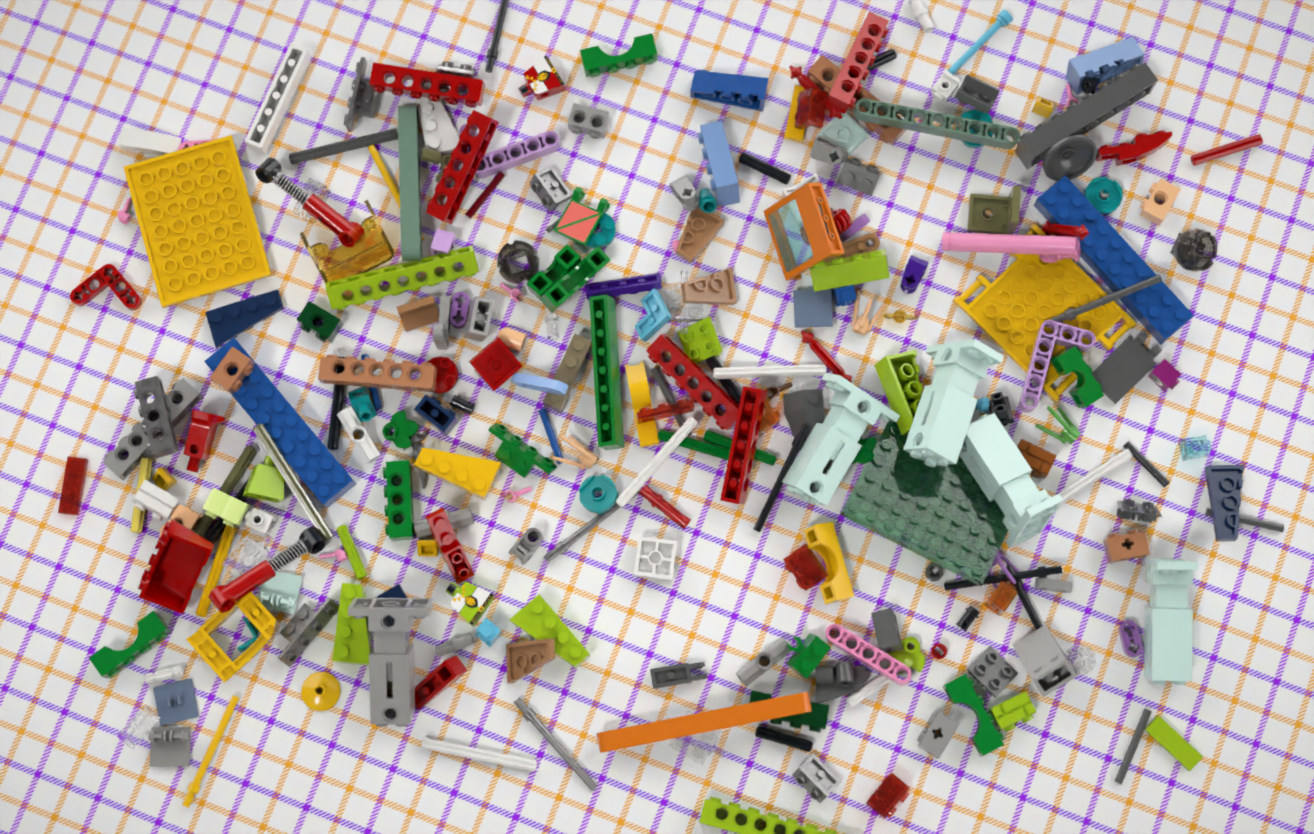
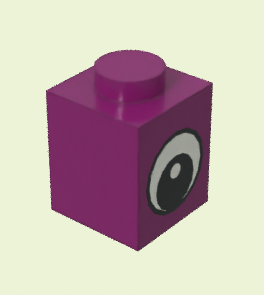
M1164 359L1148 377L1165 392L1168 388L1172 390L1180 382L1178 378L1182 374Z

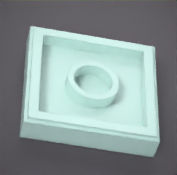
M846 112L845 114L841 113L842 119L834 117L816 136L834 145L843 147L849 156L869 137V134Z

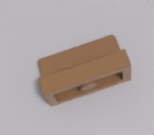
M433 295L397 306L405 332L439 322V311Z

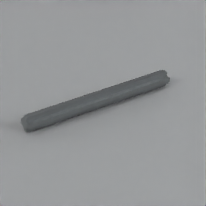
M391 129L290 153L289 160L291 164H296L397 140L398 133L396 129Z

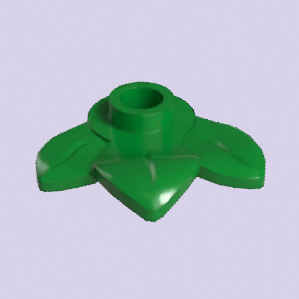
M398 411L392 416L391 422L383 427L382 432L386 440L393 441L396 447L406 449L412 446L410 437L416 434L419 425L415 421L406 420V411Z
M862 436L860 437L858 444L862 446L851 464L856 462L866 464L875 457L872 452L876 447L877 440L875 437L862 439Z

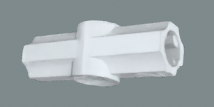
M350 406L340 411L337 416L365 463L368 464L380 457L379 451L353 408ZM358 430L364 432V436L360 440L354 439V433Z

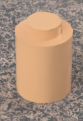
M504 327L503 330H499L497 337L502 340L507 348L521 352L525 345L527 334Z

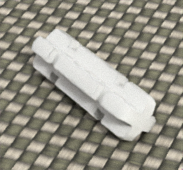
M178 665L174 666L173 669L166 668L155 671V673L150 672L144 675L146 684H152L155 681L160 682L172 679L173 676L180 677L184 675L182 666Z

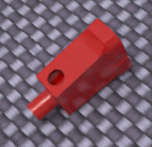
M192 409L191 425L183 455L190 456L186 470L198 473L201 459L208 460L217 427L225 421V417Z

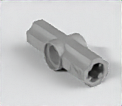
M470 507L453 512L445 511L453 530L474 524ZM426 519L414 522L417 538L432 535Z
M781 637L765 651L759 653L756 658L736 672L739 680L747 687L791 652L786 647L788 642ZM761 657L767 658L769 665L766 667L761 666L759 659Z

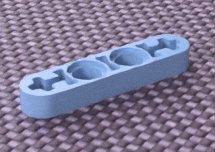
M517 372L511 379V383L523 388L563 396L566 395L569 387L558 380Z

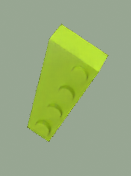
M885 248L863 254H855L846 258L839 257L829 262L821 261L810 268L814 292L890 278Z
M916 350L885 356L874 365L891 409L900 415L897 424L902 435L909 434L922 396L921 391L923 390L922 383L919 382L918 377L920 372L919 365H916L915 357H917Z
M342 583L332 661L341 664L369 666L372 642L370 632L368 631V616L363 619L348 616V607L353 599L366 598L365 587L360 584Z
M540 594L509 619L514 625L536 640L554 639L555 654L574 668L579 667L591 656Z

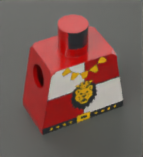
M547 55L524 72L523 76L526 84L518 88L523 98L533 93L537 100H542L565 91L564 82Z

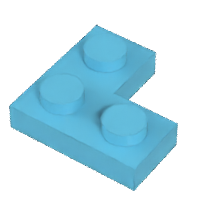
M654 288L641 300L647 315L635 325L641 340L645 342L672 318L659 291Z

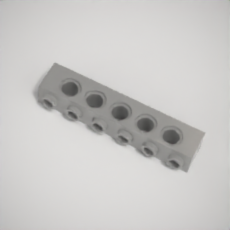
M184 378L181 381H177L172 386V390L165 394L173 428L203 398ZM179 396H182V402L180 404H175V399ZM154 414L151 418V421L154 422L158 420L159 414ZM144 419L136 423L132 427V432L128 436H124L118 442V446L105 455L103 463L123 481L140 464L141 458H146L150 454L147 448V443L149 442L148 435L145 436L142 427L145 424ZM163 431L157 433L156 440L163 437ZM138 438H142L141 445L135 446V441ZM128 452V458L126 460H122V454Z

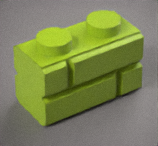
M1026 691L988 709L994 718L997 728L999 730L1004 729L1005 732L1015 728V723L1020 720L1025 723L1034 719L1033 714L1037 713Z

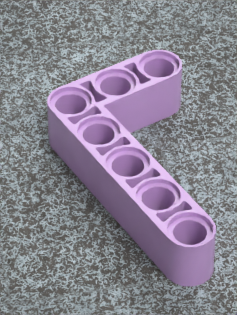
M466 124L460 127L459 135L464 131ZM547 131L484 154L480 165H485L486 167L484 170H477L475 176L481 179L497 174L499 171L502 172L554 153L560 147L559 137L556 132ZM549 139L556 140L552 145L546 143ZM533 145L538 147V149L535 151L529 150V148ZM471 146L468 147L467 153L470 152ZM514 152L521 153L520 156L516 158L511 156ZM498 158L503 159V162L500 164L494 163Z
M1047 320L1042 323L1038 330L1019 399V408L1022 412H1032L1039 403L1054 344L1064 347L1076 346L1082 352L1089 351L1096 341V337L1091 331L1053 320ZM1044 327L1051 328L1053 334L1045 333ZM1062 333H1069L1071 335V339H1065ZM1081 338H1087L1090 344H1083ZM1039 345H1045L1048 352L1040 351ZM1034 363H1040L1043 366V370L1035 369ZM1029 381H1035L1038 384V388L1030 387ZM1024 399H1030L1033 402V406H1026Z

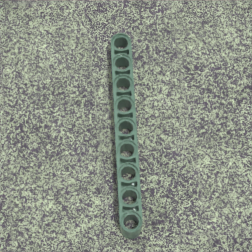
M866 98L859 99L853 109L854 117L860 121L1002 149H1012L1020 139V132L1013 127ZM858 107H864L867 112H861ZM877 111H883L885 116H880ZM895 114L902 115L904 119H898ZM914 118H920L922 123L915 122ZM937 121L940 127L934 126L932 122ZM951 125H956L959 130H953ZM969 129H975L977 134H972ZM988 132L994 133L995 138L990 137ZM1006 136H1011L1014 141H1009Z
M417 105L398 106L402 261L422 260L419 116Z

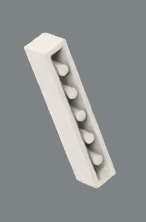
M293 43L290 44L244 141L249 149L266 155L312 58L308 49Z

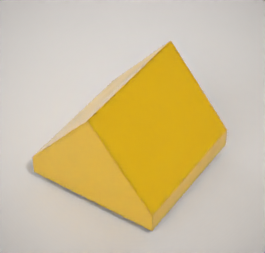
M1038 97L1031 112L1049 119L1055 103Z
M159 467L152 478L158 487L164 491H168L178 482L164 467Z
M417 540L419 557H438V547L434 540Z

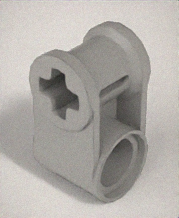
M815 138L810 157L831 165L844 163L848 159V153L843 147L820 138Z
M687 175L669 184L673 194L678 198L685 210L693 211L699 207L696 190Z
M529 528L511 547L509 554H514L521 560V564L525 565L542 544L543 534L537 528ZM534 532L538 533V540L536 542H530V534Z

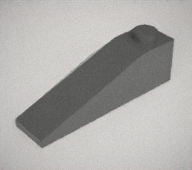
M806 389L783 395L784 415L794 438H797L802 425L809 427L803 441L806 442L816 423H823L824 405L822 389Z

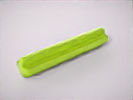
M347 525L337 527L336 531L357 579L366 577L367 572Z

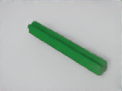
M660 429L658 439L668 442L675 433ZM686 437L678 445L724 460L729 459L730 449Z
M706 430L703 437L705 441L731 449V438ZM756 448L754 459L773 466L777 456Z

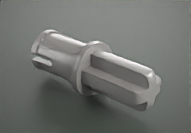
M468 633L455 639L452 637V640L435 646V651L438 657L454 651L459 652V649L474 645L472 635Z

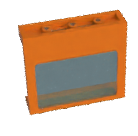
M807 183L763 211L786 281L802 279L800 275L802 272L828 257L841 256L845 253L822 183Z

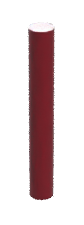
M501 171L497 173L465 213L469 219L473 217L505 177Z

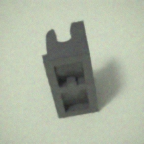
M889 608L872 612L878 648L884 653L903 650L897 619L893 609Z

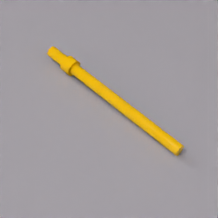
M370 145L368 150L400 208V192L376 147Z
M232 695L193 781L188 785V792L182 803L183 806L189 808L195 794H198L201 788L199 785L239 701V698Z

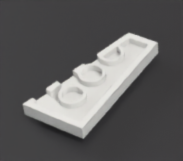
M425 83L422 89L427 90L432 84ZM426 97L416 99L426 148L442 154L452 152L459 142V136L441 100L433 102Z

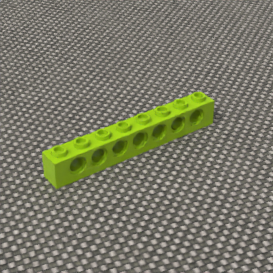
M473 245L451 250L449 254L440 253L424 257L422 260L408 261L326 282V292L331 309L342 310L347 308L348 305H361L371 299L381 300L384 296L391 294L392 296L400 295L403 291L407 290L416 291L422 286H435L439 282L446 280L448 282L455 281L458 277L462 276L471 277L479 272ZM456 262L463 264L460 268L453 266ZM437 267H443L444 271L439 273L436 272L435 269ZM420 271L426 273L424 277H418L416 274ZM401 276L408 278L405 282L398 280ZM387 281L389 285L384 287L380 285V282ZM363 286L371 287L369 291H363L361 288ZM349 290L352 292V294L350 296H346L343 294V292Z
M711 796L709 800L705 799L699 823L738 834H775L774 828L778 824L785 827V834H794L796 830H801L804 834H837V831L825 829V832L817 830L818 826L806 823V827L798 825L799 821L791 818L783 821L779 819V815L768 812L767 816L759 814L760 810L748 807V811L740 809L741 805L729 802V805L722 804V799ZM723 808L727 811L728 816L725 820L717 818L716 812L718 809ZM738 814L746 816L747 822L745 825H738L735 818ZM762 819L766 822V828L763 831L755 828L756 820Z

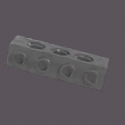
M158 376L136 381V388L133 390L136 399H139L140 402L138 411L140 417L144 418L145 424L142 427L145 436L148 435L149 442L147 443L149 453L156 458L179 452L162 380ZM154 395V401L147 403L148 397ZM158 413V414H159L158 420L152 422V421H151L152 416H153L154 414ZM163 431V437L156 440L157 433Z

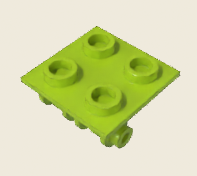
M710 316L677 331L685 353L696 364L712 356L718 357L722 355L721 352L723 350Z

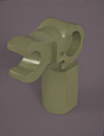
M423 147L420 159L436 165L438 163L441 164V173L435 179L436 182H439L440 177L443 176L445 166L448 165L451 159V155L443 156L440 152Z

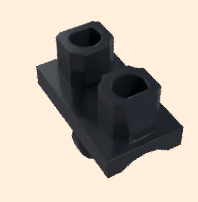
M1002 392L992 394V400H989L992 414L995 413L1003 426H1006L1008 423H1014L1008 396L1004 397Z

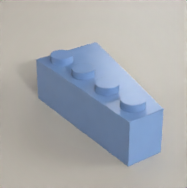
M722 121L700 125L701 133H698V140L704 146L702 155L704 160L707 159L706 170L707 174L711 176V190L715 193L718 207L739 203V183Z

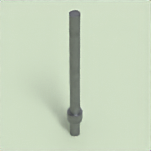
M615 503L611 509L601 515H597L565 541H560L556 544L555 548L544 556V559L549 563L559 554H564L568 547L621 507Z
M518 698L514 704L524 714L523 717L527 722L530 721L591 791L598 787L597 784L535 716L534 710L532 708L529 709Z

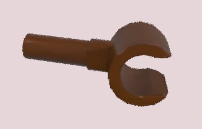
M792 383L779 387L772 385L766 390H770L773 394L768 399H773L783 390L791 388Z

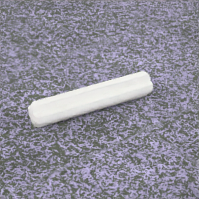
M880 675L862 687L858 692L847 697L846 701L850 707H853L891 682V680Z

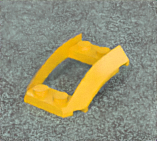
M250 592L236 601L231 610L225 613H221L218 610L198 628L199 630L186 640L225 683L268 643L272 637L277 620ZM239 608L259 630L261 635L232 662L210 635Z

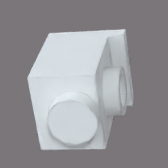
M945 70L932 87L930 93L937 101L946 103L958 88L960 79Z
M253 508L252 511L249 510L246 513L244 521H246L245 525L269 536L277 519L272 515ZM257 517H261L259 523H255Z

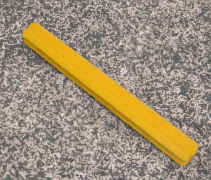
M228 525L225 526L196 610V615L200 617L207 616L211 604L209 593L217 587L236 532L235 526L233 528Z

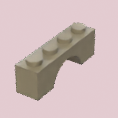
M574 334L553 379L569 386L566 395L547 392L543 400L544 407L562 414L570 397L574 381L592 350L591 340Z

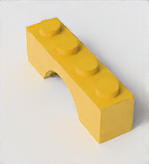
M833 522L815 524L804 529L808 548L818 552L826 564L827 576L820 585L825 605L854 597Z

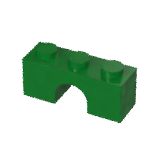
M566 244L554 256L553 262L543 272L540 270L527 282L528 289L540 300L547 290L581 262V257Z
M1076 346L1067 347L1050 359L1059 376L1067 375L1070 372L1077 375V384L1069 393L1078 408H1086L1104 396L1100 383L1094 379L1092 369L1084 362L1083 354Z

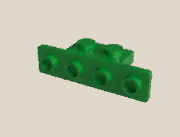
M495 423L489 427L488 431L503 441L494 457L523 478L528 476L534 465L541 468L547 474H551L556 470L557 466L550 458L542 456L536 448L528 446L521 437L510 433L504 425Z

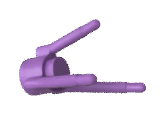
M996 546L987 550L983 554L986 558L983 562L986 565L989 576H994L990 564L992 566L999 564L1010 581L1016 584L1013 576L1002 561L1008 566L1012 565L1015 572L1020 571ZM996 583L992 584L994 588L997 587Z

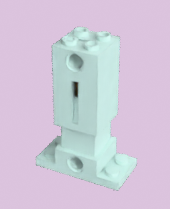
M976 339L927 346L925 353L932 356L934 360L932 365L937 370L932 384L924 387L903 449L909 452L911 457L925 461L924 464L927 466H948L957 463L977 403V399L973 397L978 379H985L989 366L1002 363L1004 356Z
M825 373L821 380L827 383L825 385L827 388L835 391L829 401L833 406L823 423H816L782 480V483L787 485L786 489L793 494L797 493L802 496V500L819 506V504L827 506L862 446L858 444V441L868 425L874 426L877 420H883L886 423L889 421L897 422L900 417L899 414L842 376Z
M995 413L989 416L985 414L978 418L976 422H970L959 455L989 502L995 500L1004 513L1005 517L1002 522L1010 535L1006 540V544L1011 548L1042 533L1063 502L1060 494L1052 497L1048 495L1045 489L1042 491L1038 490L1029 476L1032 471L1031 467Z
M1141 558V566L1145 567V583L1150 584V606H1145L1144 677L1149 679L1150 682H1154V684H1166V681H1170V683L1176 685H1186V681H1192L1193 609L1188 608V585H1193V570H1198V562L1183 559Z

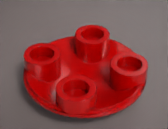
M442 356L428 360L427 362L432 363L437 369L435 392L432 393L442 394L450 391L458 380V368L450 358Z

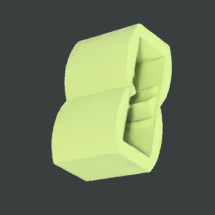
M212 488L202 509L206 511L205 515L216 519L218 516L224 519L222 523L233 528L234 525L240 526L250 506L222 491Z

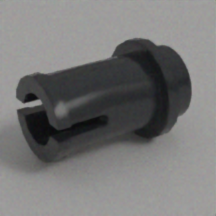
M1086 78L1082 81L1081 89L1085 95L1096 92V83L1093 79Z
M454 395L450 402L452 409L457 408L471 415L476 404L460 398V395Z
M972 606L965 609L966 612L956 623L965 632L975 618H979L978 614L980 612Z

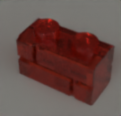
M891 772L865 804L881 818H891L897 810L895 808L896 804L899 801L903 803L909 796L907 791L910 787Z

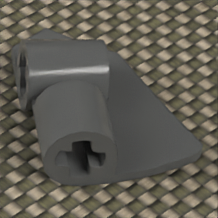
M840 662L836 666H816L817 703L858 692L871 676L870 673L863 666H853L851 662Z

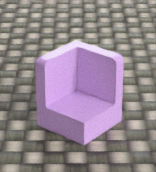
M437 229L430 247L431 256L436 255L437 252L449 254L450 249H454L456 244L455 233Z

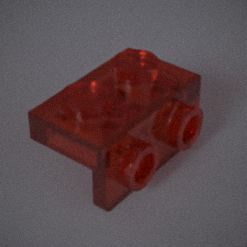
M813 87L799 92L797 112L795 114V128L801 130L809 126L823 127L825 102L827 99L826 92Z
M804 544L783 559L786 569L793 573L796 577V583L805 591L813 588L829 576L807 544Z

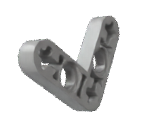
M441 296L439 323H434L433 341L437 349L448 350L451 296Z

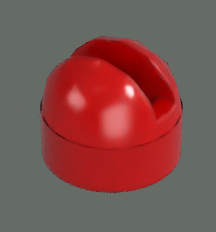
M937 643L932 647L931 654L936 659H943L947 654V648L944 644ZM937 646L944 652L943 655L935 649Z

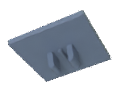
M831 289L816 292L814 290H793L795 328L833 327Z
M192 678L153 687L160 726L199 717Z

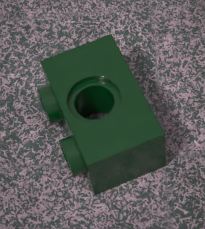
M308 301L296 319L302 330L307 333L310 331L316 334L315 337L322 342L327 340L332 343L343 326L341 319ZM323 320L322 326L315 327L316 321Z

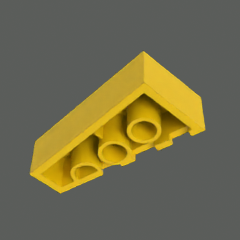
M422 447L414 466L418 470L485 500L501 468V462Z

